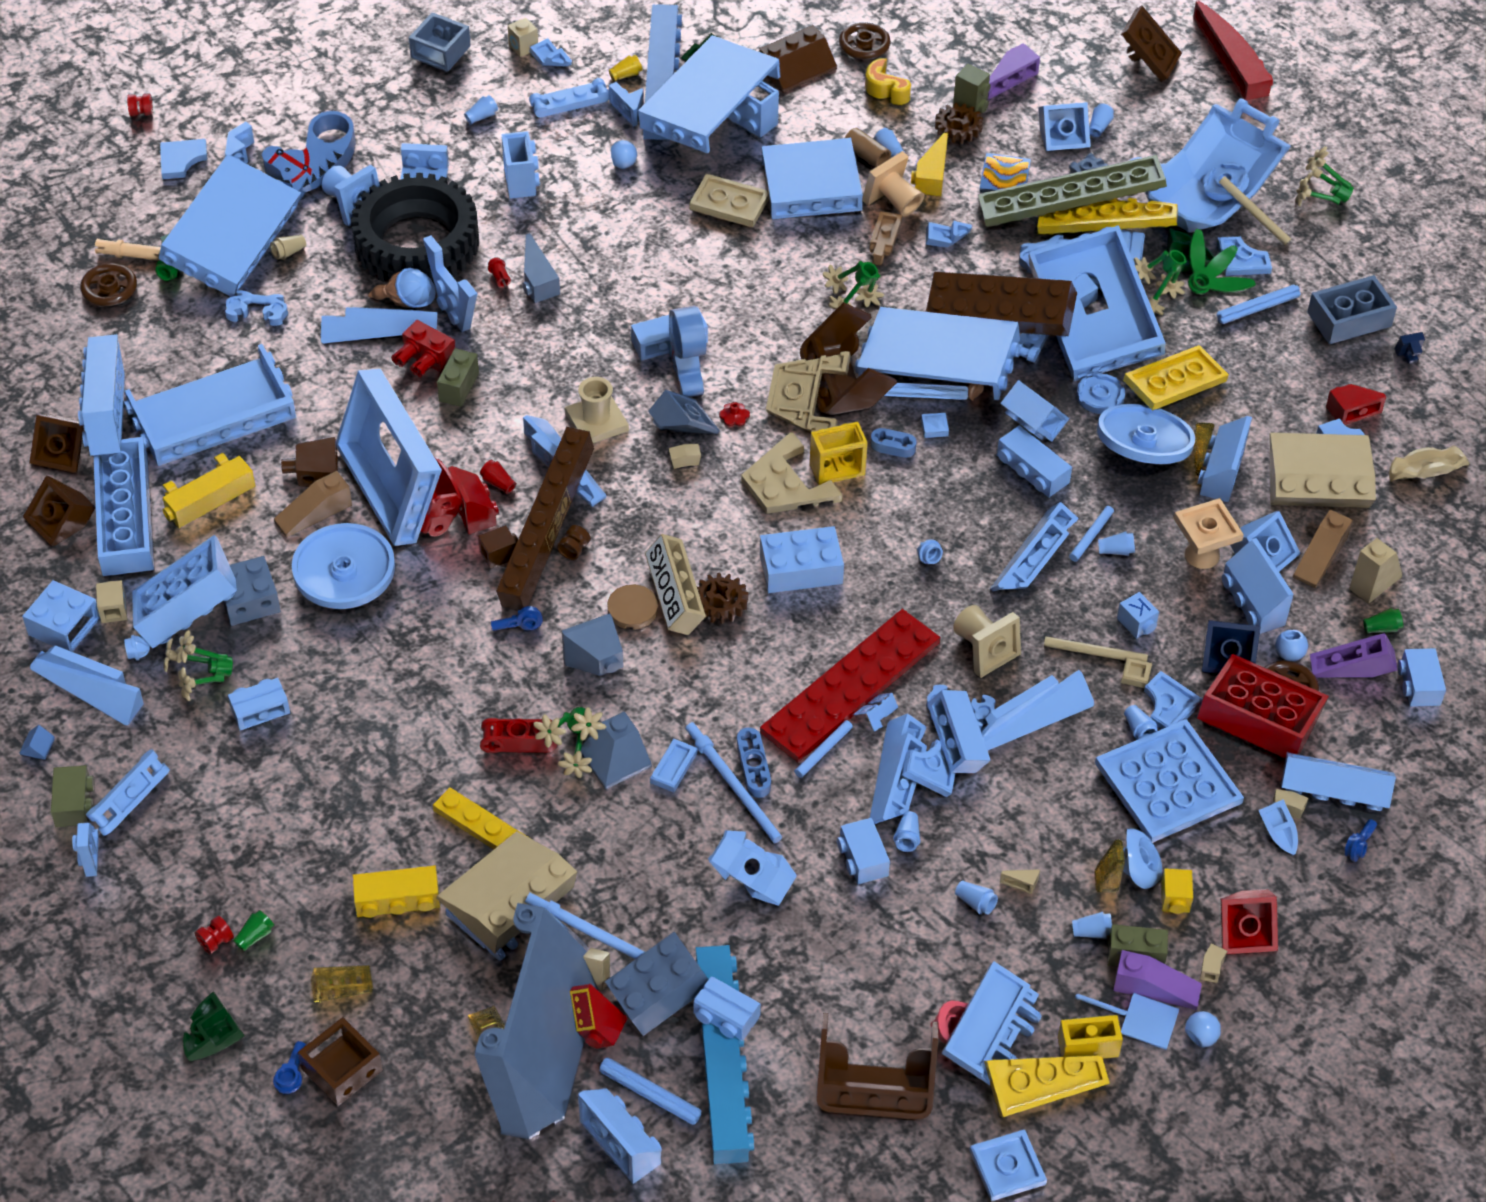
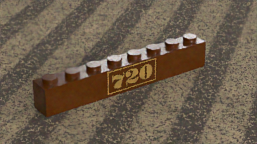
M566 427L496 590L501 606L504 608L518 611L530 603L593 453L594 445L590 431Z

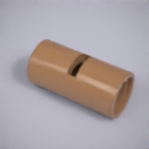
M856 127L852 128L845 136V138H851L854 153L875 168L891 157L889 149Z

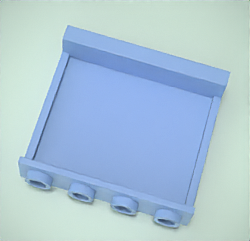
M851 138L762 146V165L765 168L772 219L862 211L863 194Z

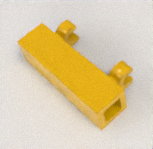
M224 453L215 456L214 459L218 463L215 469L180 488H177L172 480L163 484V488L167 491L164 493L165 496L162 497L165 507L162 511L169 522L173 521L178 528H181L256 487L253 470L240 456L230 461Z

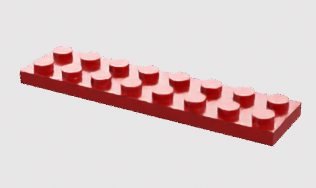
M902 608L761 725L760 733L799 763L823 743L845 720L849 721L855 716L853 715L855 712L868 705V702L881 694L940 644L941 637Z

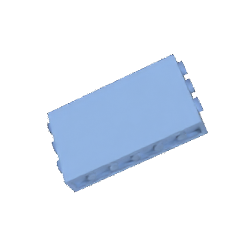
M712 35L638 110L640 128L708 153L710 151L709 136L767 75L776 79L780 78L779 59Z
M227 154L162 243L159 259L165 264L183 271L186 275L204 282L211 288H215L230 297L236 296V291L240 290L270 247V243L274 241L297 208L301 192Z
M880 307L873 326L869 327L867 342H864L862 345V355L860 359L856 360L855 373H858V376H860L867 368H870L879 373L993 386L994 400H999L1002 391H1005L1007 388L1008 373L1011 374L1013 371V358L1017 357L1019 353V324L1013 321Z
M263 344L258 345L259 359L135 401L130 389L125 390L127 401H124L125 410L128 415H133V418H131L136 432L141 431L140 437H143L145 447H149L158 466L296 418L291 388L288 383H283L284 378L280 368H275L273 355L265 350Z

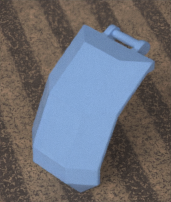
M1242 98L1237 101L1233 112L1218 104L1212 105L1209 114L1184 148L1162 167L1167 187L1145 192L1148 202L1158 201L1177 204V226L1188 232L1224 223L1242 205L1235 198L1227 201H1217L1206 195L1203 186L1205 175L1212 168L1215 167L1217 169L1223 163L1241 164L1249 177L1248 187L1243 194L1251 199L1291 146L1272 135L1280 120L1275 116L1270 117L1248 105V102ZM1243 112L1265 124L1264 131L1240 118Z

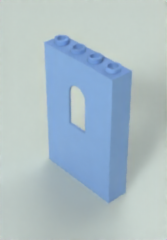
M1119 225L1105 227L1092 234H1082L1078 238L1068 241L1062 240L1055 245L1045 248L1039 247L1029 252V266L1034 278L1072 281L1075 287V280L1079 275L1085 273L1092 274L1097 278L1106 300L1108 309L1086 315L1077 292L1069 336H1056L1074 382L1082 380L1086 376L1087 378L1092 377V374H1102L1165 355V340Z
M359 370L337 436V449L394 546L417 543L442 469L382 370ZM382 422L387 425L401 449L396 465L380 438V425Z

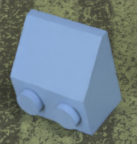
M1088 102L1038 107L1040 132L1046 151L1090 148Z

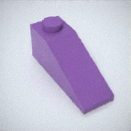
M1024 43L1007 51L990 76L989 84L991 88L988 93V100L1039 73L1040 56Z
M1385 633L1310 654L1312 673L1316 678L1376 677L1398 671L1395 650Z
M1122 950L1113 991L1129 995L1135 993L1155 1001L1197 1010L1202 983L1150 956Z

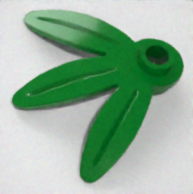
M1195 229L1189 247V259L1193 274L1188 279L1189 288L1194 293L1203 295L1209 290L1236 293L1254 287L1256 283L1250 278H1216L1230 265L1238 248L1235 245L1226 248L1216 255L1205 267L1204 236L1200 229Z

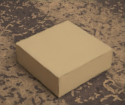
M1127 658L1121 683L1145 688L1148 684L1152 663Z

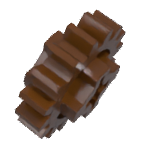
M955 103L954 107L946 105V110L940 108L939 114H936L935 130H938V136L948 133V139L950 138L952 143L956 140H959L961 144H963L964 140L972 142V137L978 138L979 133H982L983 117H980V111L974 112L973 106L966 108V104L960 107Z
M717 573V578L707 575V581L699 580L697 589L706 615L705 618L711 617V623H714L716 619H720L721 624H724L726 618L733 622L734 615L743 616V610H747L749 593L746 592L745 584L740 585V578L731 580V574H727L724 578L721 573Z

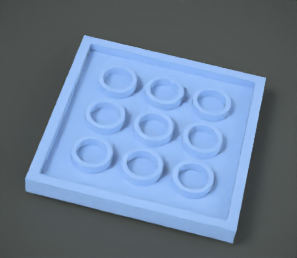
M1187 719L1100 755L1095 760V765L1140 829L1152 842H1156L1243 803V795Z

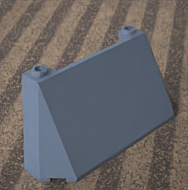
M517 903L513 917L514 926L520 932L531 934L505 1028H489L483 1031L478 1039L475 1058L501 1126V1134L531 1139L538 1135L541 1129L552 1123L557 1124L564 1120L585 1042V1039L576 1030L570 990L574 986L592 984L597 990L598 987L583 957L589 950L584 941L546 908Z

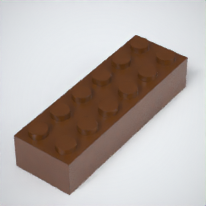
M934 272L926 312L1018 322L1019 333L1069 336L1077 291L1072 281Z

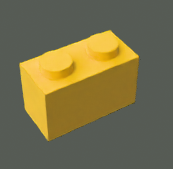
M1117 1015L1061 1020L1057 1037L1061 1057L1102 1055L1103 1059L1119 1057L1123 1042Z

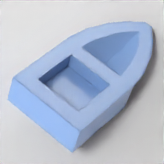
M1284 800L1258 810L1274 842L1284 851L1292 855L1296 854L1298 833Z

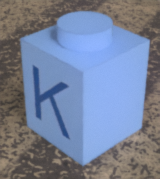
M1138 592L1119 604L1117 619L1137 639L1144 634L1152 633L1156 629L1159 611Z

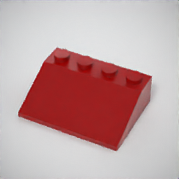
M1232 654L1205 693L1197 719L1286 759L1287 752L1300 754L1329 696Z

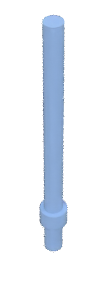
M694 722L689 723L685 729L694 739L695 746L699 752L707 756L772 842H779L782 839L781 834L713 748L714 744L707 735H703Z
M530 892L525 900V903L546 908L560 921L633 959H637L645 953L643 950L561 909V905L552 900L548 902Z

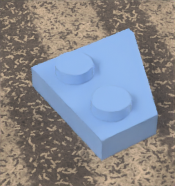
M78 823L77 835H73L72 838L73 850L77 851L78 866H83L86 877L97 876L99 831L94 826H91L90 823Z

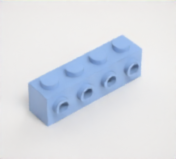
M1287 752L1281 787L1285 788L1286 791H1293L1302 795V792L1311 793L1313 798L1319 800H1328L1329 797L1340 799L1339 802L1345 805L1355 806L1356 802L1366 804L1368 809L1382 811L1383 807L1390 808L1396 776L1394 772Z

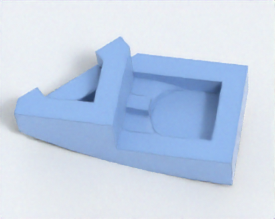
M548 38L530 47L529 52L542 66H570L572 64V60L562 48L557 50Z
M953 221L951 227L929 222L926 227V245L950 247L971 231L972 225Z

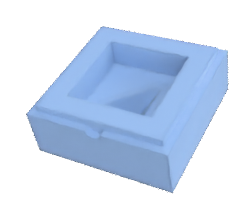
M946 413L921 414L924 438L949 436Z

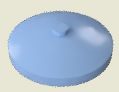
M1122 404L1110 407L1102 412L1097 425V434L1108 448L1126 458L1144 463L1171 464L1182 461L1190 456L1195 443V434L1184 420L1159 408L1152 411L1147 405Z
M353 523L329 525L311 533L299 544L292 559L293 578L300 593L309 601L332 609L354 608L371 602L387 589L395 572L394 553L387 539L370 527Z

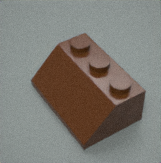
M814 25L759 48L760 53L779 59L780 78L776 79L768 75L766 77L782 93L837 69V64L826 37Z

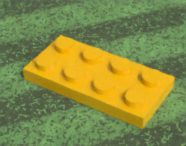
M1198 345L1125 373L1123 381L1153 411L1227 382L1229 374Z

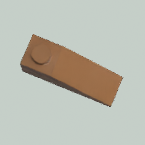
M335 471L310 485L274 518V522L286 538L351 507L350 487L339 472Z
M1329 510L1312 538L1293 574V578L1316 588L1347 541L1353 520L1333 510Z

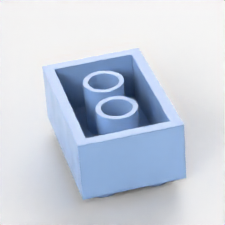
M835 526L760 535L759 554L768 593L843 584L844 562Z

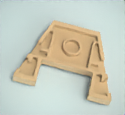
M840 352V355L829 357L824 355L821 358L808 361L802 359L775 364L766 405L767 413L809 433L837 426V419L814 416L822 373L847 376L851 357L850 352Z
M793 432L785 436L741 475L742 483L766 514L795 510L800 505L812 504L813 506H819L820 502L833 500V503H839L842 501L843 494L831 480L808 489L786 462V460L804 452V445Z

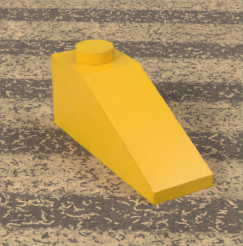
M943 133L917 162V170L912 171L911 184L915 185V188L924 193V195H942L948 133Z

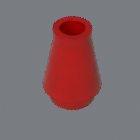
M489 460L480 470L483 481L504 491L506 494L511 493L516 487L517 483L509 476L499 461Z

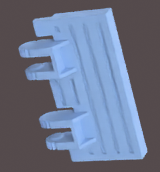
M993 961L941 1054L990 1085L984 1060H993L991 1059L992 1057L996 1060L1018 1059L1008 1050L1011 1048L1018 1033L1030 1037L1034 1032V1028L1015 1013L1028 1021L1039 1023L1042 1017L1040 1012L1029 1005L1035 1003L1039 994L1029 988L1031 985Z

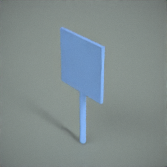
M1133 993L1128 1011L1081 994L1075 995V998L1126 1016L1121 1034L1167 1050L1179 1012L1178 1008Z

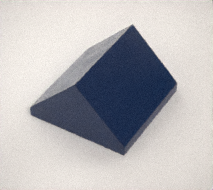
M1208 620L1203 641L1202 672L1219 674L1232 654L1256 664L1261 626Z

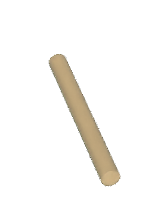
M1224 176L1219 181V184L1284 245L1291 240L1281 228L1228 178Z
M1045 637L1044 647L1124 661L1127 658L1147 662L1148 654L1052 637Z

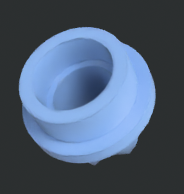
M933 539L920 542V546L917 548L918 557L925 564H935L942 558L943 550L940 544Z
M131 635V638L124 639L128 659L135 658L137 661L148 654L150 645L142 636Z

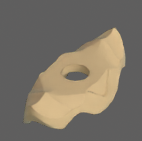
M1455 445L1444 450L1430 447L1421 448L1410 452L1403 458L1395 457L1391 463L1389 479L1392 482L1397 479L1416 477L1424 479L1448 474L1462 466L1468 467L1469 461L1461 449Z

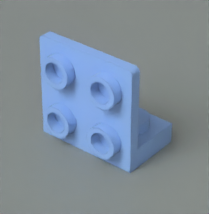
M402 143L401 156L403 167L400 179H404L403 174L410 173V178H416V173H423V178H428L429 174H435L436 180H439L441 176L447 178L449 168L447 145Z

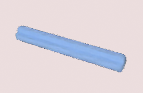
M1291 285L1218 311L1217 320L1219 323L1226 324L1293 300L1301 295L1299 286Z
M897 382L884 396L966 400L968 397V386Z
M605 1058L601 1063L600 1072L663 1109L692 1125H695L700 1119L701 1110L620 1063L611 1058Z

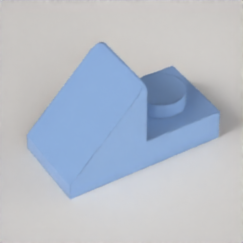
M617 82L610 84L609 102L633 127L637 126L639 121L638 110L644 105V89L641 88L629 94Z

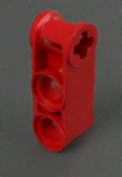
M488 718L481 724L483 739L480 741V748L487 753H551L558 745L552 741L551 746L547 748L545 746V738H535L540 730L534 726V722L543 723L542 719Z

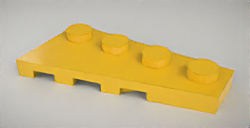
M1102 1055L984 1060L1000 1117L1009 1116L1110 1084Z

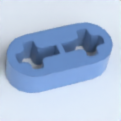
M878 428L871 434L870 445L874 451L903 458L911 457L916 452V439L911 434L885 428Z

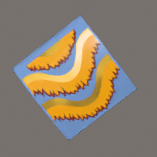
M986 153L979 192L986 193L1027 184L1031 159Z

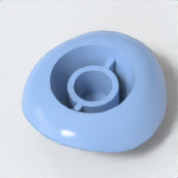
M1127 829V846L1119 852L1121 857L1119 861L1120 866L1126 875L1131 876L1137 886L1143 889L1151 888L1160 881L1162 876L1160 855L1147 835L1136 829Z

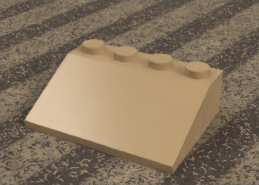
M1269 434L1270 505L1370 508L1376 500L1375 471L1369 435Z
M516 831L437 895V899L495 954L510 939L520 933L514 926L513 921L517 903L527 904L525 900L529 892L548 902L551 900L557 902L574 888L577 871L558 853Z

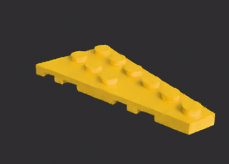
M1114 198L1111 201L1096 202L1088 206H1078L1065 211H1056L1039 216L1037 229L1038 234L1051 235L1081 231L1097 232L1105 227H1115L1118 225L1120 230L1158 226L1169 227L1177 225L1178 205L1158 201H1149L1145 204L1138 203L1136 198H1128L1127 201Z

